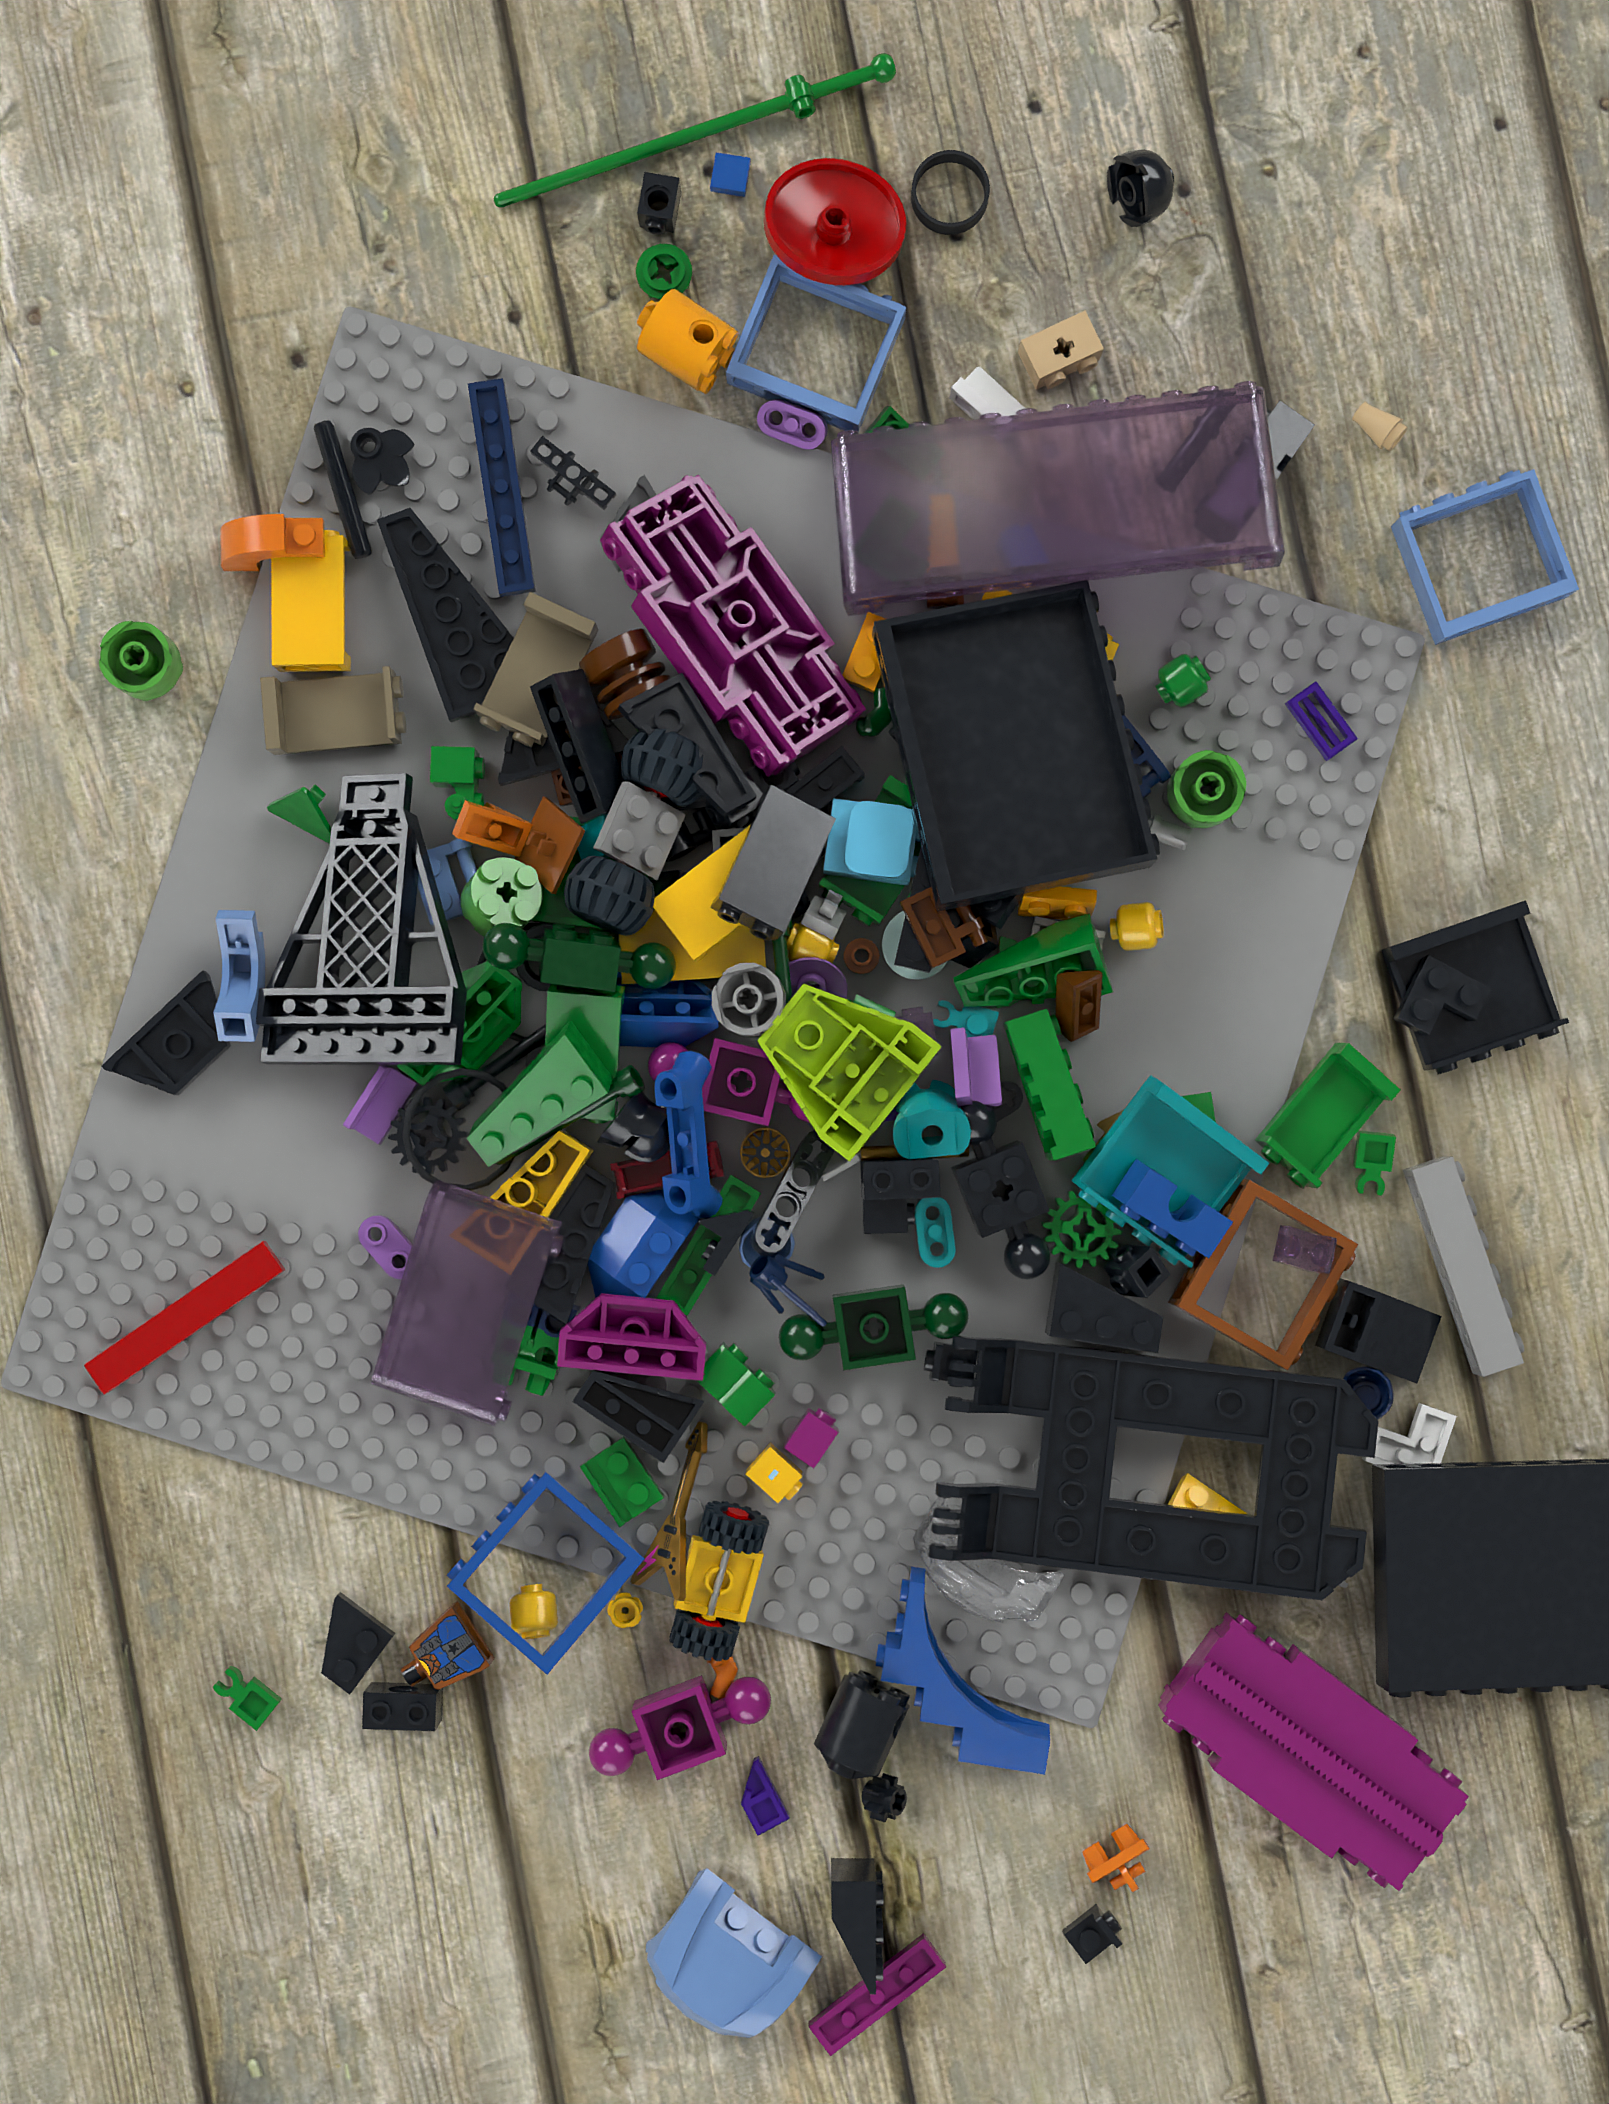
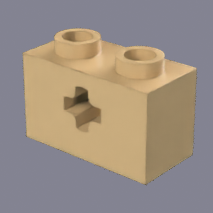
M1085 310L1022 339L1018 354L1037 390L1043 386H1046L1047 389L1054 388L1066 380L1065 376L1078 371L1079 374H1083L1092 370L1098 365L1104 348ZM1059 349L1061 354L1055 355L1056 350ZM1068 352V357L1065 358L1063 354Z

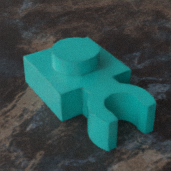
M945 1000L938 1001L937 1006L946 1008L949 1012V1017L945 1021L933 1019L932 1024L934 1026L947 1028L952 1025L956 1028H965L967 1037L993 1035L999 1012L980 1006L964 1007V1005L962 1011H957L952 1003Z

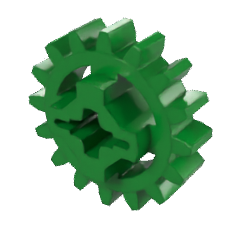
M1070 1190L1067 1192V1201L1056 1197L1055 1202L1058 1208L1056 1210L1049 1208L1050 1211L1047 1213L1052 1216L1051 1221L1042 1222V1226L1050 1229L1051 1234L1046 1235L1043 1239L1045 1242H1054L1055 1245L1050 1252L1052 1255L1062 1252L1061 1262L1067 1264L1071 1258H1074L1075 1267L1081 1268L1083 1260L1087 1259L1090 1266L1094 1267L1096 1266V1256L1099 1255L1105 1260L1109 1259L1108 1253L1105 1251L1107 1247L1117 1249L1118 1245L1112 1241L1113 1235H1121L1122 1230L1114 1228L1113 1223L1115 1222L1105 1215L1108 1208L1101 1203L1097 1205L1096 1209L1101 1213L1105 1224L1097 1223L1091 1216L1092 1205L1081 1197H1076V1194ZM1077 1205L1075 1213L1067 1220L1060 1219L1068 1208ZM1084 1218V1223L1089 1225L1091 1229L1090 1232H1084L1083 1238L1079 1239V1233L1073 1231V1226L1080 1224L1081 1219ZM1058 1233L1069 1236L1072 1240V1251L1062 1243ZM1097 1237H1103V1240L1096 1248L1087 1252L1089 1243Z

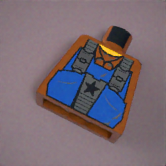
M456 1601L409 1646L415 1659L402 1667L401 1672L411 1687L428 1677L433 1687L439 1690L488 1668L495 1657L459 1602Z

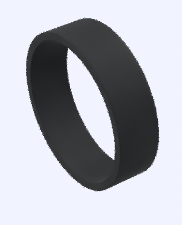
M944 150L932 154L920 164L913 178L911 203L915 215L925 227L939 234L955 235L968 231L981 220L986 211L990 193L988 175L981 163L965 152ZM942 163H957L972 170L981 181L984 190V201L979 210L970 218L956 223L941 222L929 216L919 204L916 195L917 184L927 170Z

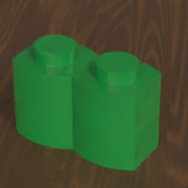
M723 1342L705 1361L703 1381H696L743 1426H746L775 1396L776 1392L771 1388L775 1382L762 1369L759 1368L756 1372L753 1371L745 1363L749 1357L735 1343L729 1347Z

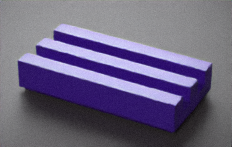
M1317 681L1285 703L1326 761L1358 739ZM1313 694L1345 740L1341 742L1308 695ZM1298 702L1302 703V705L1308 711L1310 716L1313 718V720L1316 722L1318 727L1321 729V731L1324 733V735L1334 748L1331 749L1328 746L1326 741L1323 739L1318 730L1315 728L1310 719L1299 706Z

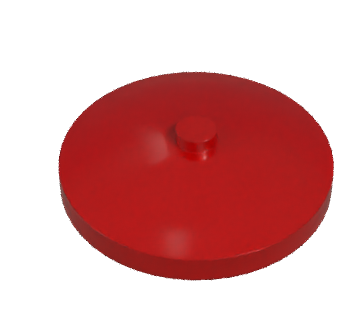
M822 158L795 165L785 171L774 182L765 204L764 230L774 253L794 272L823 284L854 285L879 276L894 263L903 245L906 232V215L896 191L879 174L852 161Z

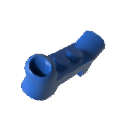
M686 1051L678 1054L671 1070L661 1072L655 1080L656 1106H664L667 1109L672 1173L662 1177L663 1192L666 1204L674 1213L685 1214L690 1212L698 1218H709L718 1212L723 1199L720 1192L710 1184L702 1087L712 1066L709 1060L702 1054Z

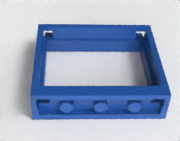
M545 1472L541 1477L534 1473L521 1488L525 1496L515 1506L510 1501L496 1517L501 1524L492 1534L485 1530L471 1546L476 1551L467 1563L460 1559L446 1576L451 1579L447 1587L548 1675L643 1562L644 1558ZM547 1488L621 1553L624 1558L545 1652L540 1654L464 1587L463 1584Z

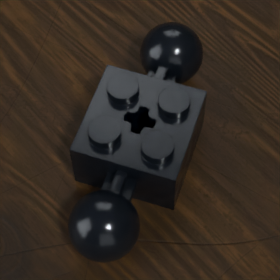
M972 1101V1104L958 1108L962 1109L968 1118L971 1129L969 1145L972 1146L976 1157L952 1166L951 1169L977 1234L984 1238L1005 1229L1009 1239L1004 1250V1262L1007 1269L1020 1279L1029 1280L1037 1278L1048 1268L1050 1250L1041 1237L1029 1233L1025 1221L1049 1212V1207L1024 1144L1017 1140L996 1149L992 1140L997 1127L996 1114L991 1106L984 1105L979 1101ZM999 1180L1003 1184L1008 1185V1189L1005 1190V1195L1002 1197L997 1194L992 1195V1191L997 1188L996 1182Z

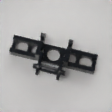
M544 436L530 450L533 456L554 471L556 476L548 480L547 491L555 490L566 498L564 502L566 506L572 502L575 503L577 501L576 496L580 494L582 496L585 495L605 510L611 499L615 498L616 492L597 478L599 472L595 469L591 472L587 471L573 460L575 453L569 451L567 454L564 453ZM541 445H545L552 451L549 456L544 457L538 452ZM555 456H559L562 459L557 466L552 463ZM576 466L579 468L580 474L577 478L572 479L566 475L569 467ZM563 478L574 486L571 492L559 484ZM600 488L608 494L605 500H599L594 496L597 489Z

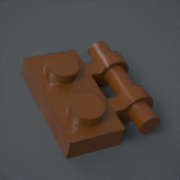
M931 887L900 902L931 969L965 953L966 950L960 939L969 935L975 948L988 942L981 929L985 926L980 917L976 918L970 905L955 908L963 925L954 928L946 910L937 912Z

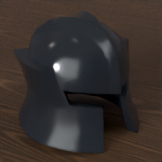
M642 1091L628 1099L616 1117L603 1131L597 1143H604L617 1148L627 1145L629 1147L624 1152L625 1155L640 1162L649 1163L662 1158L670 1149L667 1109L656 1106Z

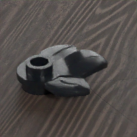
M363 428L353 435L350 447L355 460L351 472L358 487L364 493L371 495L381 481L391 486H405L409 483L410 470L403 456L411 451L415 445L411 438L404 432L396 429L379 432L374 428ZM367 442H374L375 448L371 452H365L363 450L364 445Z

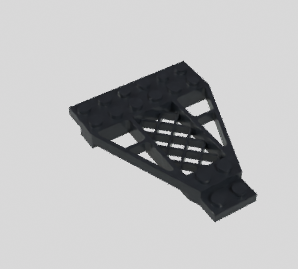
M409 774L342 776L339 812L331 828L328 852L267 987L259 988L256 1024L264 1026L260 1062L283 1065H461L467 990L417 816L410 812L413 777ZM368 852H373L369 857L365 854ZM389 853L396 862L382 874L376 865ZM357 854L364 863L350 875L349 863ZM371 871L378 880L365 893L359 886V883ZM418 873L421 877L435 927L434 932H414ZM397 877L396 889H395V888L391 885V882ZM386 888L392 898L380 910L373 900ZM354 890L360 899L347 910L345 908L346 896ZM324 899L321 934H308ZM368 906L375 916L362 928L355 919ZM394 912L392 925L387 918ZM383 924L389 934L376 945L370 936ZM351 925L357 934L344 946L342 943L343 931ZM439 941L450 986L409 987L413 945L416 942ZM365 942L371 952L359 964L352 954ZM320 943L316 988H284L303 944ZM391 947V950H390V961H389L384 954H385V953L389 950V948ZM347 960L354 970L341 982L339 979L340 966ZM379 960L386 970L373 981L366 972ZM361 978L368 987L352 986Z

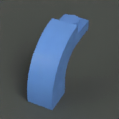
M218 910L215 919L222 955V981L219 997L213 1012L218 1041L255 1042L260 1026L256 1024L259 988H265L263 932H258L255 911Z

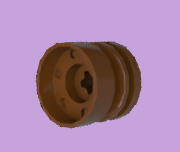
M639 628L620 634L593 649L579 662V667L584 670L590 687L608 685L597 696L599 704H608L604 708V713L608 720L624 717L618 711L619 704L671 678L670 675H661L665 671L663 662L645 664L656 653V648L645 629Z

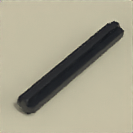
M329 420L318 422L314 425V432L351 554L355 559L368 557L371 555L372 550L334 425Z

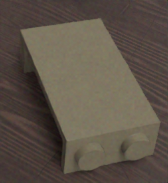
M529 592L523 604L527 612L483 704L476 703L473 710L481 717L479 723L497 732L503 727L514 732L512 736L514 740L532 747L534 742L544 746L548 735L530 686L552 674L580 669L579 662L587 655L596 637L598 628L596 622Z
M390 666L382 667L383 673L287 682H280L275 676L260 678L266 750L273 755L402 744L401 733H406L407 728L404 712H399L398 698H403L404 694L401 676H396V673Z

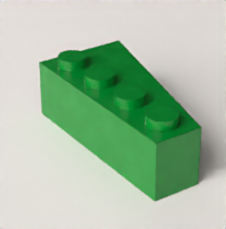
M1044 1009L1004 1022V1030L1046 1160L1055 1161L1095 1148L1093 1128L1089 1118L1085 1117L1081 1106L1083 1098L1077 1083H1073L1069 1072L1072 1069L1069 1054L1066 1048L1061 1049L1057 1038L1058 1035H1061V1030L1055 1014L1049 1015L1048 1010Z

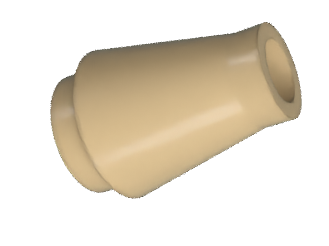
M1364 402L1357 409L1352 418L1380 449L1384 447L1388 451L1395 448L1408 429L1407 426L1402 424V418L1373 407L1367 402Z

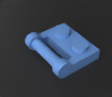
M455 839L450 843L427 850L447 921L463 916L460 904L461 896L448 857L457 854L466 884L477 871L470 850L473 848L471 842L462 839ZM418 873L417 886L430 925L434 926L421 877Z

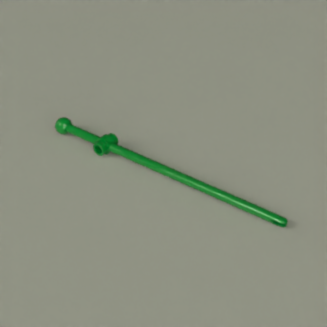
M886 53L878 54L873 57L868 66L813 85L806 82L803 75H794L785 81L786 92L784 95L497 193L494 196L495 205L502 208L786 109L793 111L798 119L807 118L816 110L814 105L815 99L873 79L880 83L891 81L896 75L893 58Z

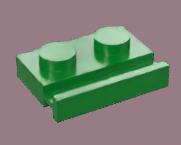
M624 1437L580 1466L619 1527L664 1498L654 1479L628 1440Z

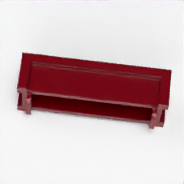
M718 1141L708 1142L709 1179L725 1176ZM670 1151L662 1158L649 1163L630 1159L610 1164L618 1190L616 1192L617 1199L663 1189L662 1177L672 1173Z

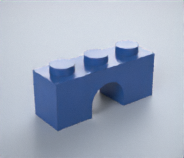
M1136 1159L1112 1194L1113 1197L1123 1203L1119 1210L1136 1221L1143 1216L1150 1221L1147 1227L1164 1239L1169 1234L1176 1237L1178 1240L1175 1245L1189 1255L1194 1256L1196 1251H1198L1207 1258H1210L1233 1221L1192 1194L1180 1209L1169 1212L1170 1198L1178 1186Z

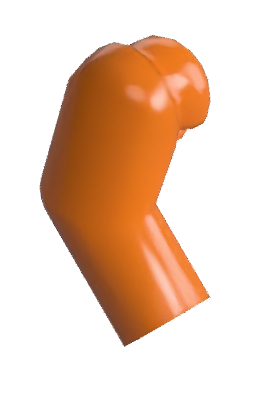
M729 1657L728 1660L722 1659V1661H715L713 1658H711V1661L706 1660L707 1663L711 1664L717 1675L710 1694L718 1699L725 1698L729 1686L734 1682L738 1667L733 1657Z

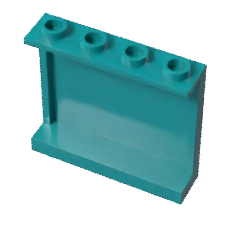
M1150 1075L1071 1181L1082 1189L1078 1196L1096 1208L1099 1203L1103 1204L1108 1208L1105 1215L1119 1226L1123 1227L1126 1222L1135 1228L1131 1234L1147 1246H1150L1154 1241L1161 1246L1157 1253L1173 1265H1176L1180 1260L1191 1268L1194 1264L1185 1257L1188 1253L1175 1245L1178 1240L1176 1237L1169 1234L1164 1239L1147 1227L1150 1221L1143 1216L1136 1221L1119 1210L1123 1203L1113 1197L1112 1194L1134 1161L1138 1159L1178 1186L1170 1198L1169 1212L1180 1209L1191 1194L1219 1212L1248 1172L1253 1169L1261 1175L1269 1165V1162L1166 1084Z

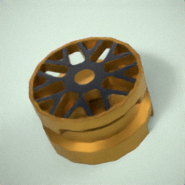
M768 1127L758 1128L750 1132L743 1140L740 1149L741 1161L745 1169L754 1176L761 1178L774 1177L781 1173L789 1163L791 1156L790 1144L786 1137L778 1130Z

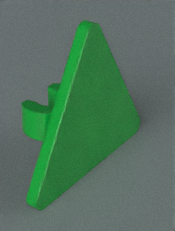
M316 784L312 786L310 791L306 787H301L271 802L267 806V810L272 814L330 844L331 826L318 806L326 794Z

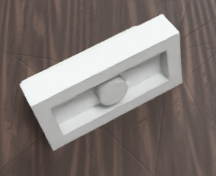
M976 367L965 380L960 377L951 387L949 398L1000 445L1010 437L1029 415V411L981 367Z

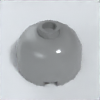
M739 963L727 968L712 991V1008L717 1020L729 1031L741 1036H758L763 1034L773 1025L772 1022L778 1014L780 1017L783 1008L786 1006V993L781 980L770 969L757 963Z

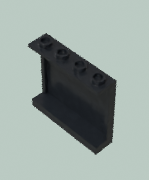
M1526 900L1381 950L1400 1004L1423 957L1427 955L1491 988L1475 1021L1470 1022L1443 1007L1430 1035L1423 1036L1409 1028L1424 1071L1436 1069L1437 1075L1458 1068L1457 1061L1469 1057L1471 1063L1489 1058L1492 1056L1490 1051L1492 1049L1503 1046L1505 1051L1524 1046L1526 1045L1524 1038L1537 1034L1538 1040L1560 1033L1558 1026L1569 1023L1568 1018L1560 1019L1524 916L1531 914Z

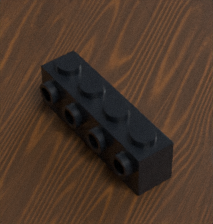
M578 669L552 674L530 686L578 819L580 824H583L609 813L620 785L625 780L623 779L584 670Z

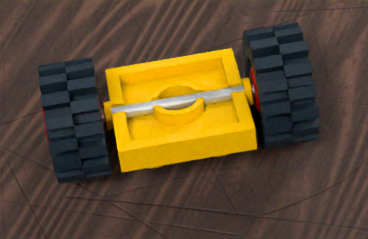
M719 1501L708 1502L700 1524L699 1536L692 1535L686 1556V1598L684 1601L674 1600V1607L678 1610L676 1611L669 1637L670 1643H673L676 1649L682 1648L681 1652L685 1654L690 1652L693 1657L698 1658L702 1656L704 1660L711 1661V1658L715 1661L728 1660L733 1655L740 1629L736 1621L743 1623L746 1621L764 1557L762 1547L769 1526V1520H767L765 1515H761V1512L757 1510L751 1511V1508L748 1506L741 1507L738 1503L729 1504L728 1501H722V1503Z

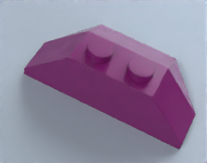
M601 1293L569 1321L567 1325L560 1329L557 1366L703 1381L706 1342L674 1300Z

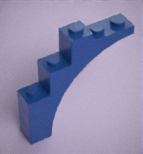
M911 1566L910 1578L902 1579L899 1601L906 1602L905 1613L897 1612L895 1632L887 1631L885 1645L878 1644L875 1666L882 1667L881 1681L916 1686L914 1706L920 1707V1721L954 1726L952 1746L958 1747L959 1762L1045 1775L1050 1747V1725L1020 1717L996 1706L973 1690L952 1668L939 1648L929 1623L925 1601L926 1568Z

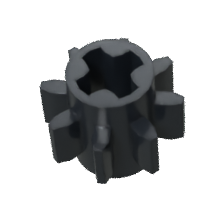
M883 1773L881 1777L874 1776L872 1780L865 1784L861 1798L864 1809L871 1811V1819L885 1823L887 1818L895 1820L896 1816L900 1815L905 1809L907 1794L904 1786L897 1784L898 1777Z

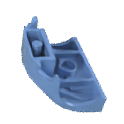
M705 1868L697 1873L685 1898L670 1920L654 1938L646 1943L647 1961L656 1977L655 1982L662 1993L686 2017L722 2035L750 2038L770 2027L785 2012L808 1981L822 1956L795 1935L788 1936L733 1894L735 1889Z

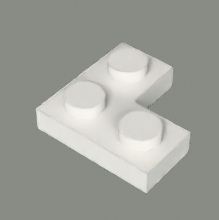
M1418 1403L1408 1436L1378 1427L1375 1458L1362 1457V1459L1373 1464L1441 1463L1457 1416Z

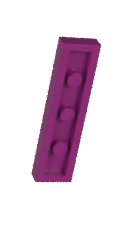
M923 1933L883 1964V1981H876V1994H870L862 1980L808 2021V2027L827 2053L832 2056L944 1970L946 1962Z

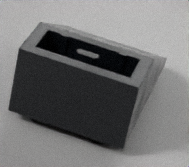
M1339 1278L1337 1293L1330 1302L1315 1346L1418 1383L1442 1316L1357 1283Z
M831 1858L832 1921L870 1994H876V1981H883L882 1944H876L883 1943L882 1908H876V1906H883L882 1871H875L874 1858Z

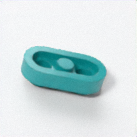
M941 1197L922 1198L918 1201L914 1210L919 1254L927 1265L935 1268L944 1267L953 1260L956 1251L951 1209L949 1204ZM930 1206H935L939 1210V1215L934 1220H929L925 1215L926 1209ZM934 1242H940L943 1245V1252L938 1256L932 1255L930 1252V1246Z

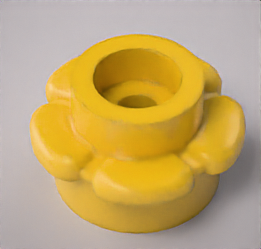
M622 1592L616 1595L615 1600L609 1602L607 1613L616 1627H634L642 1618L640 1613L643 1610V1605L638 1597H632L630 1593ZM624 1607L629 1609V1612L626 1614L622 1612Z

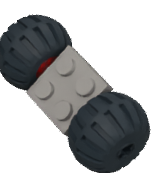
M657 728L649 737L646 733L638 731L630 738L623 749L621 771L625 782H622L593 847L615 861L601 856H588L575 865L566 880L564 896L568 910L592 925L620 935L635 934L645 925L653 913L655 891L650 880H658L685 818L684 813L670 805L686 807L701 796L692 778L702 768L703 754L700 759L697 744L676 732L665 733L666 729Z

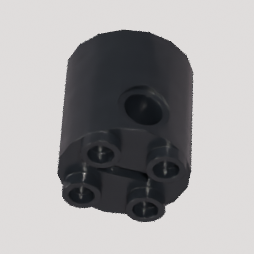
M859 1670L858 1674L849 1672V1674L844 1675L814 1742V1745L824 1757L828 1768L849 1779L879 1776L910 1707L908 1704L909 1694L895 1687H890L887 1690L877 1685L879 1679L863 1670Z

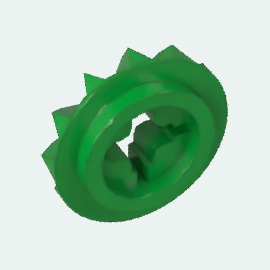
M657 244L642 253L636 265V278L640 289L650 299L656 298L661 300L671 289H676L681 293L689 289L693 275L692 265L689 257L682 249L672 244ZM657 262L666 270L674 269L670 273L671 284L665 281L663 277L655 278L659 275Z

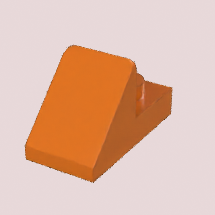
M465 800L452 834L458 839L520 857L533 824L491 803L486 802L482 806Z

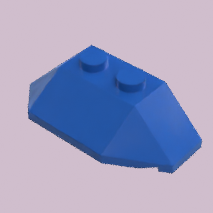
M618 972L616 985L625 986L620 1046L658 1047L661 1044L673 1042L686 1047L719 1028V1021L712 1008V991L697 979L670 981L661 988L648 989L637 983L622 984L621 972Z
M663 1189L627 1196L594 1244L588 1261L595 1299L601 1293L646 1298L700 1218L695 1217L690 1212L685 1214L674 1213L665 1202Z

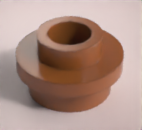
M854 939L845 948L844 962L847 968L856 974L871 972L879 962V950L869 939ZM863 949L867 951L869 958L866 962L861 963L855 959V952L857 950Z

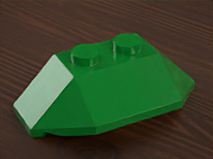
M488 961L462 972L467 990L461 1065L396 1066L422 1086L437 1074L459 1068L478 1070L521 1024L522 981L509 970L494 967ZM461 1075V1076L453 1077V1078H450V1079L442 1080V1081H440V1082L450 1081V1080L459 1079V1078H463V1077H467V1076Z

